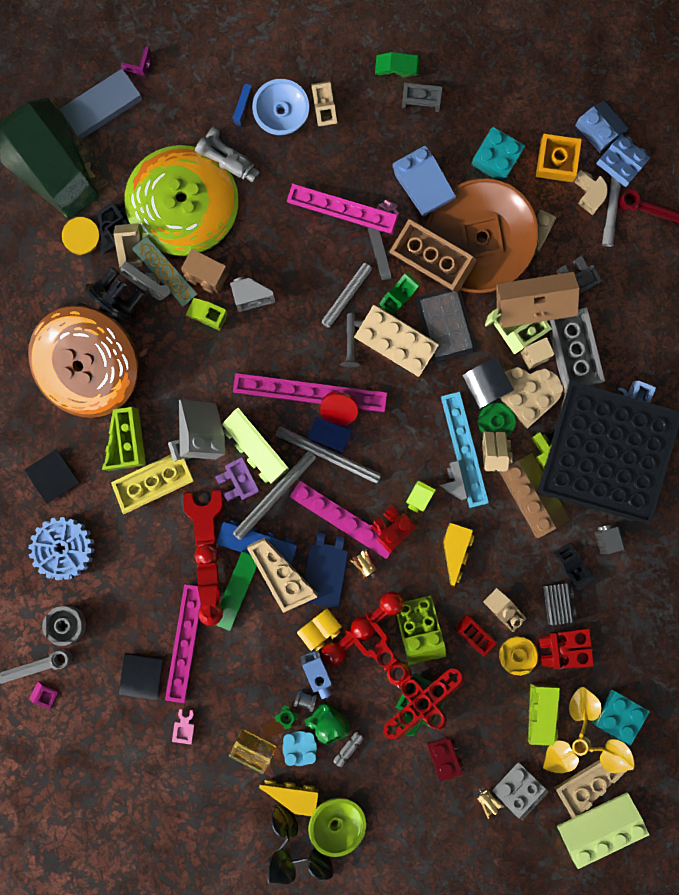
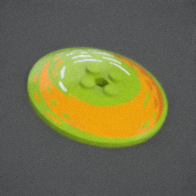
M169 146L151 153L135 167L125 190V209L129 223L138 224L141 240L147 236L161 253L168 255L188 256L191 249L203 253L213 248L226 237L237 216L238 191L232 174L227 169L220 168V163L195 152L196 147ZM178 194H185L187 199L184 202H178L176 196Z

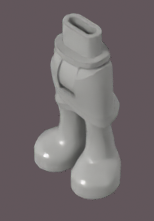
M213 126L206 137L203 136L198 142L195 152L220 163V168L227 169L239 178H247L253 182L259 176L260 171L254 168L255 164H252L245 155L223 144L219 139V128Z

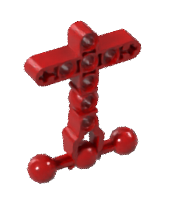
M390 591L382 596L380 607L372 614L367 612L366 617H358L352 622L351 630H346V636L338 643L329 642L322 649L321 657L326 665L331 667L338 666L345 659V651L355 644L364 656L374 658L378 664L385 667L383 670L387 672L389 682L401 689L403 695L410 702L390 719L383 728L387 738L399 740L423 719L431 728L443 729L447 725V717L438 706L464 684L465 678L459 670L449 669L426 689L414 680L415 677L412 676L409 665L397 658L389 645L391 642L390 637L378 624L387 615H397L404 608L402 595L398 592ZM376 630L382 640L380 644L375 645L373 650H368L361 641L370 639ZM390 654L391 661L384 664V655ZM398 669H402L404 673L400 679L395 677V672ZM453 674L457 676L458 681L456 683L452 681L451 676ZM444 681L449 683L448 685L451 687L450 689L448 688V686L443 684ZM411 684L416 686V691L413 694H409L407 691L408 686ZM442 686L444 693L442 696L437 697L435 689ZM427 699L429 702L428 708L422 710L420 702ZM408 712H412L414 717L410 723L405 721V715ZM435 715H440L441 723L435 726L432 719ZM392 726H393V727H398V728L396 729V732H397L396 735H395V734H391V732H392L391 727H392Z

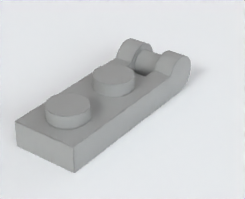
M125 261L118 270L122 276L157 300H163L170 293L168 286H160L154 281L153 277L143 274L132 263Z

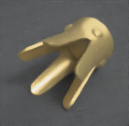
M365 549V551L361 552V555H358L357 558L353 557L350 561L361 570L364 577L371 574L374 578L372 572L377 568L372 564L367 549Z
M479 789L481 794L476 799L482 804L489 819L492 812L495 815L498 813L496 808L500 809L501 807L504 808V806L492 796L489 789L484 792Z

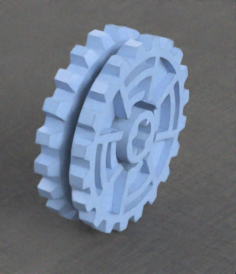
M60 517V520L59 518H51V522L45 521L42 523L43 527L35 529L37 534L32 535L30 538L33 543L29 545V549L32 550L29 557L34 559L32 565L39 567L38 572L40 574H46V577L49 579H54L55 577V580L73 579V576L81 575V570H87V563L93 560L90 555L95 552V549L91 548L94 540L89 538L91 535L90 531L84 530L85 525L77 524L75 519L69 520L68 518ZM65 546V550L59 552L58 547Z

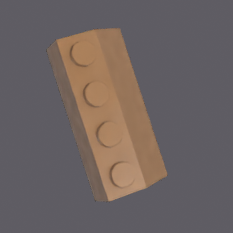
M533 453L509 465L507 471H499L536 538L544 536L570 520L559 499L537 493L543 470Z

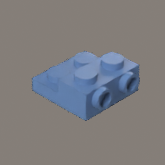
M621 134L596 164L626 187L650 157L645 149L634 145L630 137H624Z

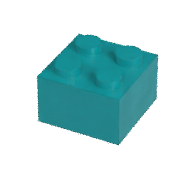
M492 127L474 156L471 165L492 178L505 182L521 156L525 145Z
M610 690L602 704L601 714L592 723L631 746L650 711L621 694Z

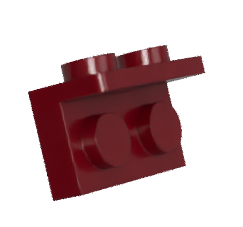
M449 736L427 743L440 782L455 776H463L462 770L465 769L461 758L457 759L455 752L458 749L455 740H450Z

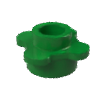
M283 706L282 711L275 716L276 722H280L285 729H290L291 724L298 719V714L293 713L289 706Z

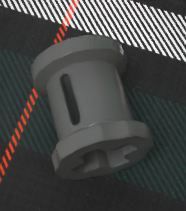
M299 689L294 706L308 708L312 712L317 695L312 696L303 693Z

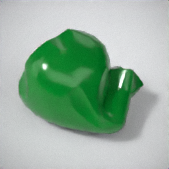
M326 703L320 704L315 712L304 720L306 726L315 729V735L318 740L326 745L343 739L350 733V725L347 718L340 711Z

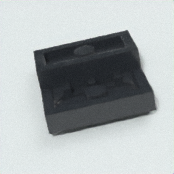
M497 356L462 375L480 409L514 391Z
M55 449L25 469L29 479L46 503H49L79 483V480L69 468L68 463L58 449Z
M125 653L119 695L157 700L164 658Z

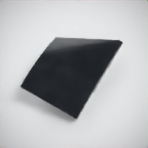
M125 199L119 204L112 202L98 212L99 232L102 240L101 251L103 254L116 249L114 239L115 225L130 224L126 214Z

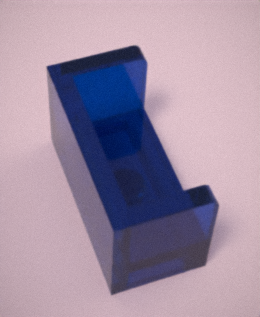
M315 417L307 439L344 453L352 431Z

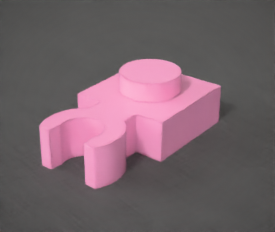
M181 708L178 712L181 722L175 721L172 742L192 744L195 724L189 722L194 716V710H190V715L185 717L183 715V708Z

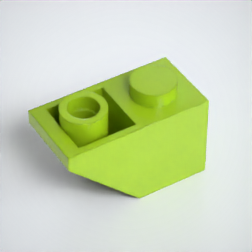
M193 298L186 316L221 331L228 312L210 302Z

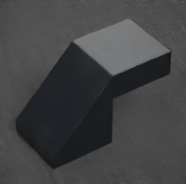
M571 543L554 552L566 575L577 590L595 581Z

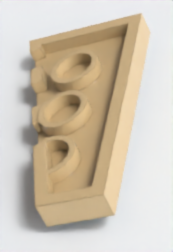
M262 538L247 546L249 553L283 613L318 597V593L266 538Z
M600 760L554 788L569 814L574 818L588 810L593 805L592 803L599 796H602L606 789L612 783H615L626 771L621 773L609 772L603 768Z

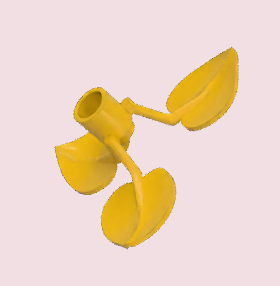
M585 687L579 688L573 694L569 704L571 717L575 721L584 720L579 738L574 741L572 749L566 741H555L554 746H549L547 749L543 768L554 773L570 772L579 763L577 755H585L588 751H603L600 755V762L605 770L612 773L633 770L635 767L634 757L624 742L610 739L607 741L605 748L591 747L590 740L584 737L587 720L593 721L597 719L602 710L600 700Z

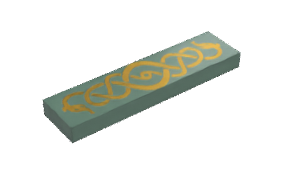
M147 236L132 248L163 285L169 287L171 294L182 306L186 305L197 295Z

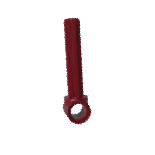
M627 190L618 200V205L623 211L632 210L635 212L638 209L679 223V211L641 199V195L635 190ZM625 198H631L632 204L627 203Z

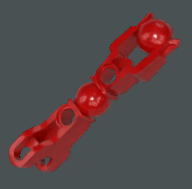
M220 489L212 490L211 501L205 506L196 505L191 492L183 493L184 512L190 520L194 521L197 547L194 557L198 564V593L201 601L198 616L199 620L207 626L218 624L223 617V610L219 605L220 585L217 565L219 552L216 548L215 528L216 520L224 511L223 497Z

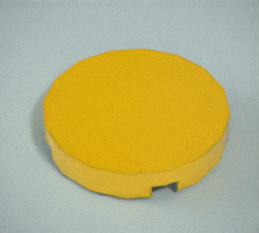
M76 217L69 220L64 226L62 241L71 253L76 255L89 254L97 248L100 242V232L92 220L85 217Z
M515 636L503 643L500 648L499 659L506 671L513 675L521 676L528 674L536 666L538 652L536 646L525 637Z

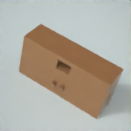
M574 272L496 284L497 315L502 314L498 317L501 328L578 316L579 286Z

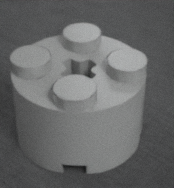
M60 606L52 609L45 616L42 629L44 635L51 643L65 646L81 639L86 629V621L81 610L73 606ZM65 622L68 624V628L61 627V623Z

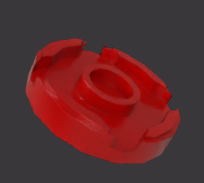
M334 391L323 397L320 413L328 423L344 426L356 419L358 403L351 394Z

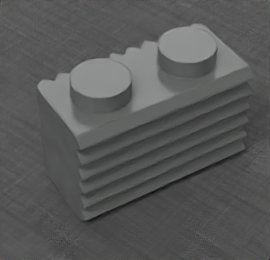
M608 524L598 527L599 531L594 533L601 554H611L626 549L619 527Z
M569 583L543 586L548 624L573 623V618H576L575 606L571 605V598H574L573 588L569 587Z

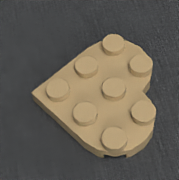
M517 367L505 372L514 391L500 399L514 412L515 416L526 428H529L561 397L563 391L561 381L556 374L547 369L537 370L529 374Z

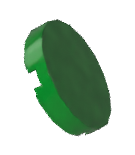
M491 403L481 410L477 423L482 435L484 432H494V434L496 432H505L508 437L515 429L516 418L514 412L507 405Z

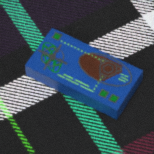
M245 83L233 116L235 125L242 126L253 93L252 85Z

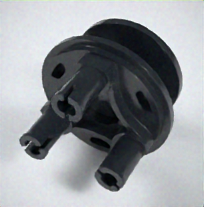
M110 266L101 279H98L95 284H86L84 288L100 305L98 310L106 314L110 312L122 321L131 323L133 321L132 314L146 294L139 288H136L127 300H122L119 295L127 285L117 278L120 273ZM78 303V304H77V305L88 306V305L83 304V303Z

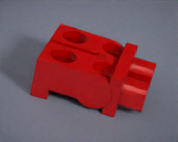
M589 628L548 633L549 635L539 637L540 648L550 647L551 655L541 656L542 666L554 669L594 666L592 649L589 648L591 646ZM588 647V648H581V649H572V648Z

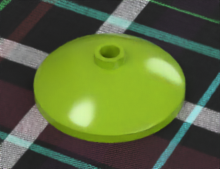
M346 798L327 800L314 811L310 819L308 829L310 840L313 846L326 856L339 857L346 855L361 843L366 830V819L361 808L352 800ZM333 820H336V823L334 825H331V822Z

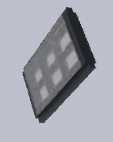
M448 288L415 298L425 335L439 343L431 357L433 363L477 352L460 290L458 293H455Z

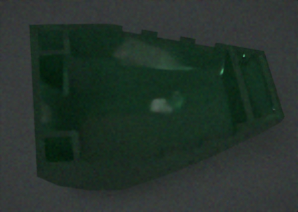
M48 98L27 101L0 121V161L10 173L46 200L66 218H72L99 198L70 126Z

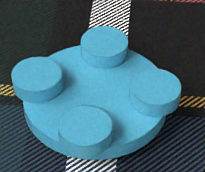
M295 731L284 736L283 754L287 765L303 766L315 762L317 745L311 732Z

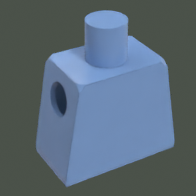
M315 650L301 656L302 667L313 692L318 691L321 699L331 696L332 693L329 686L332 683L320 651Z

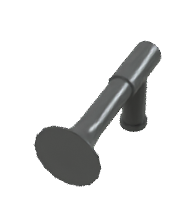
M354 313L347 314V355L345 361L340 364L343 367L360 366L354 357L355 327H360L364 320H355Z

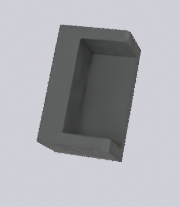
M404 83L402 108H405L406 104L435 107V112H439L442 87Z

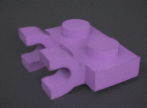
M242 457L225 465L227 471L215 477L219 485L231 479L235 486V489L224 494L227 502L239 495L244 500L259 492Z

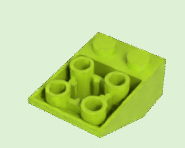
M432 596L405 601L403 610L396 616L408 665L446 657L445 644Z

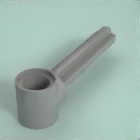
M62 649L50 653L47 658L0 672V684L51 668L53 670L62 669L71 664L73 660L72 653L69 650ZM59 654L65 657L64 664L58 661Z

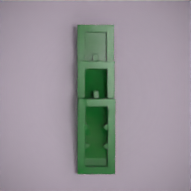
M242 550L220 603L223 617L216 625L229 631L257 568L251 554L247 551Z

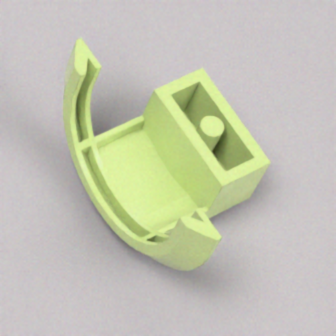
M498 308L488 315L485 323L486 327L492 323L496 326L514 354L552 329L547 321L501 328L498 317L502 314L497 315Z

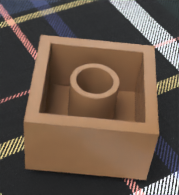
M191 249L181 267L186 281L193 285L200 284L203 286V290L211 294L213 292L219 294L229 275L226 266L194 249Z

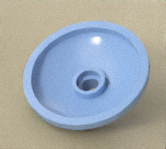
M271 80L262 85L256 92L252 105L253 114L258 125L265 131L274 135L291 134L301 128L308 117V97L301 86L291 80ZM280 109L285 110L283 114L278 113Z

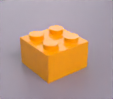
M543 134L540 141L535 177L573 182L577 176L581 139Z

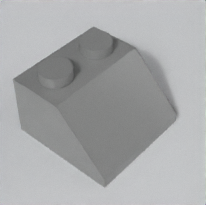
M239 277L230 283L239 312L275 303L273 291L250 278Z

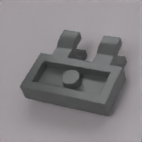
M582 256L572 261L580 271L575 275L579 286V294L602 282L594 265L588 267ZM564 265L563 267L556 270V272L558 274L569 273V270L566 267V265Z

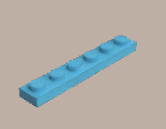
M457 392L441 396L469 508L487 504L489 502L461 394Z

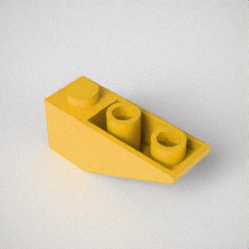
M449 523L443 543L450 585L455 586L456 582H460L462 576L460 568L467 561L468 553H466L468 546L472 545L474 535H472L473 530L453 523Z
M265 779L264 782L260 783V789L295 814L312 816L316 810L318 789H315V786L303 785V787H296V784L291 782H284V785L276 784L275 780Z

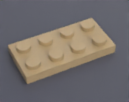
M375 304L354 338L418 377L439 346V343Z

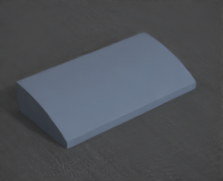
M120 69L60 108V111L78 138L82 140L143 99L123 69Z

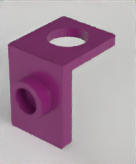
M145 46L140 67L122 62L121 67L123 71L145 77L147 69H150L152 65L150 47Z

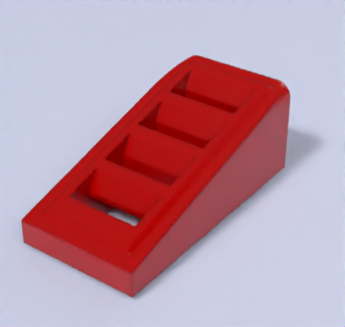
M467 615L454 628L483 657L497 644L487 632ZM477 629V631L469 638L468 636L473 632V630ZM482 634L483 636L475 643L474 641ZM488 639V643L481 649L480 646Z

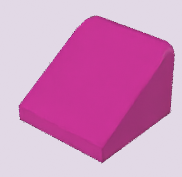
M37 682L30 700L34 704L50 709L59 691L41 682Z

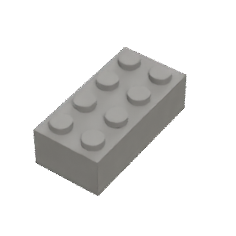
M587 307L578 309V316L548 320L547 322L552 328L549 334L563 392H566L570 380L592 387L603 384L605 379Z

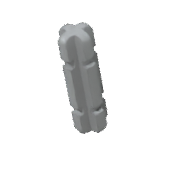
M358 732L354 733L351 741L349 740L340 751V755L335 757L334 763L337 766L342 767L345 764V760L349 759L356 750L357 745H360L363 741V736Z

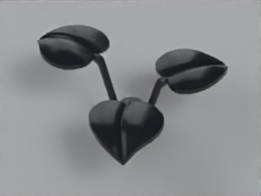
M275 805L271 817L272 828L279 837H285V841L268 858V883L284 885L292 883L296 878L294 864L305 861L309 862L308 870L313 877L319 880L331 879L334 873L329 856L320 853L316 848L310 851V858L305 857L291 860L290 854L287 851H283L290 837H295L298 834V823L295 816L287 808Z

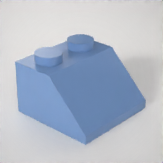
M605 101L593 106L578 119L575 125L599 153L628 130V127Z

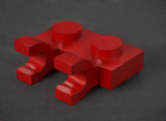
M393 505L383 514L392 522L388 528L380 517L371 525V528L380 535L377 537V541L389 553L417 528L405 513L399 516L397 509Z

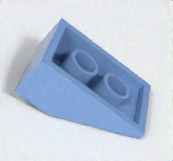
M426 145L393 163L396 178L422 216L456 198Z

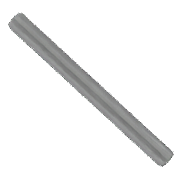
M281 426L278 427L275 434L277 437L307 451H311L313 454L374 483L379 482L380 473Z
M308 451L237 527L233 532L237 539L242 540L316 458L311 451Z

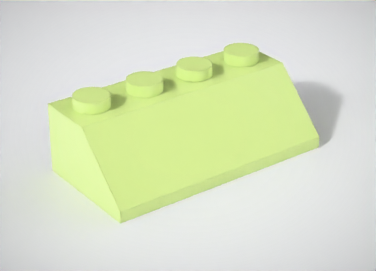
M239 408L223 422L224 434L229 439L234 438L237 442L234 446L241 454L245 452L248 455V463L253 468L258 467L261 471L259 476L265 483L269 481L273 484L289 471L286 464Z
M628 792L557 825L567 850L578 869L649 836L643 819Z

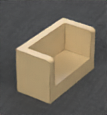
M138 224L115 225L114 239L119 267L125 261L137 267L143 266V261L132 249L141 241Z
M546 337L526 346L522 350L521 355L529 370L547 362L550 357L554 356V352Z

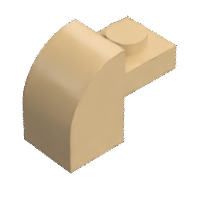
M330 81L311 84L318 126L336 124L337 118Z
M580 170L574 182L584 189L586 193L578 204L593 215L607 196V185L601 176L594 181L588 172Z

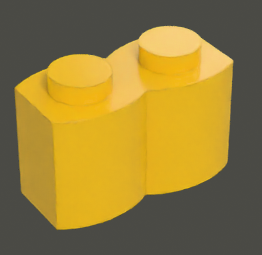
M327 608L297 631V634L311 651L314 648L318 651L326 644L324 640L328 637L333 639L341 633L339 629L342 625Z

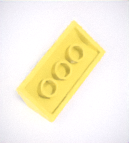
M170 454L111 482L122 513L126 514L194 482L186 460L173 461Z

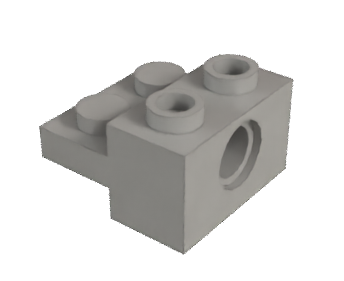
M519 762L492 790L521 820L549 792Z

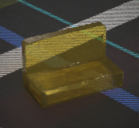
M243 729L228 757L263 774L276 750V746Z

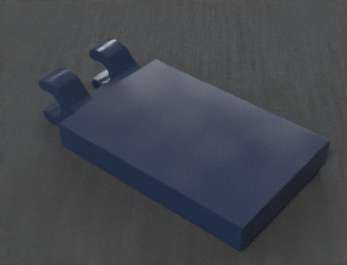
M318 532L316 545H310L304 577V580L318 593V597L306 603L338 608L348 551L342 550L343 536H337L336 544L333 546L324 544L326 533Z

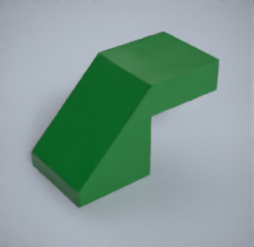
M395 52L377 55L375 74L381 76L396 73L403 78L418 75L420 56Z
M407 271L398 283L388 291L379 305L394 316L422 283Z

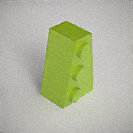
M127 407L113 410L109 429V442L105 451L107 453L102 470L113 471L145 466L146 461L139 409Z
M530 683L528 742L531 745L554 746L555 741L558 740L556 722L559 718L558 701L560 688L554 684Z

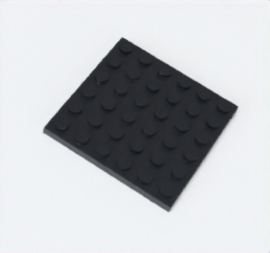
M570 380L537 493L651 525L679 428V411Z

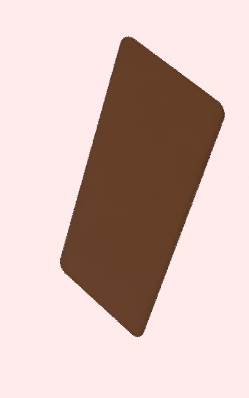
M275 719L261 725L266 739L289 730L285 729L280 722H276ZM298 719L291 724V728L300 725Z

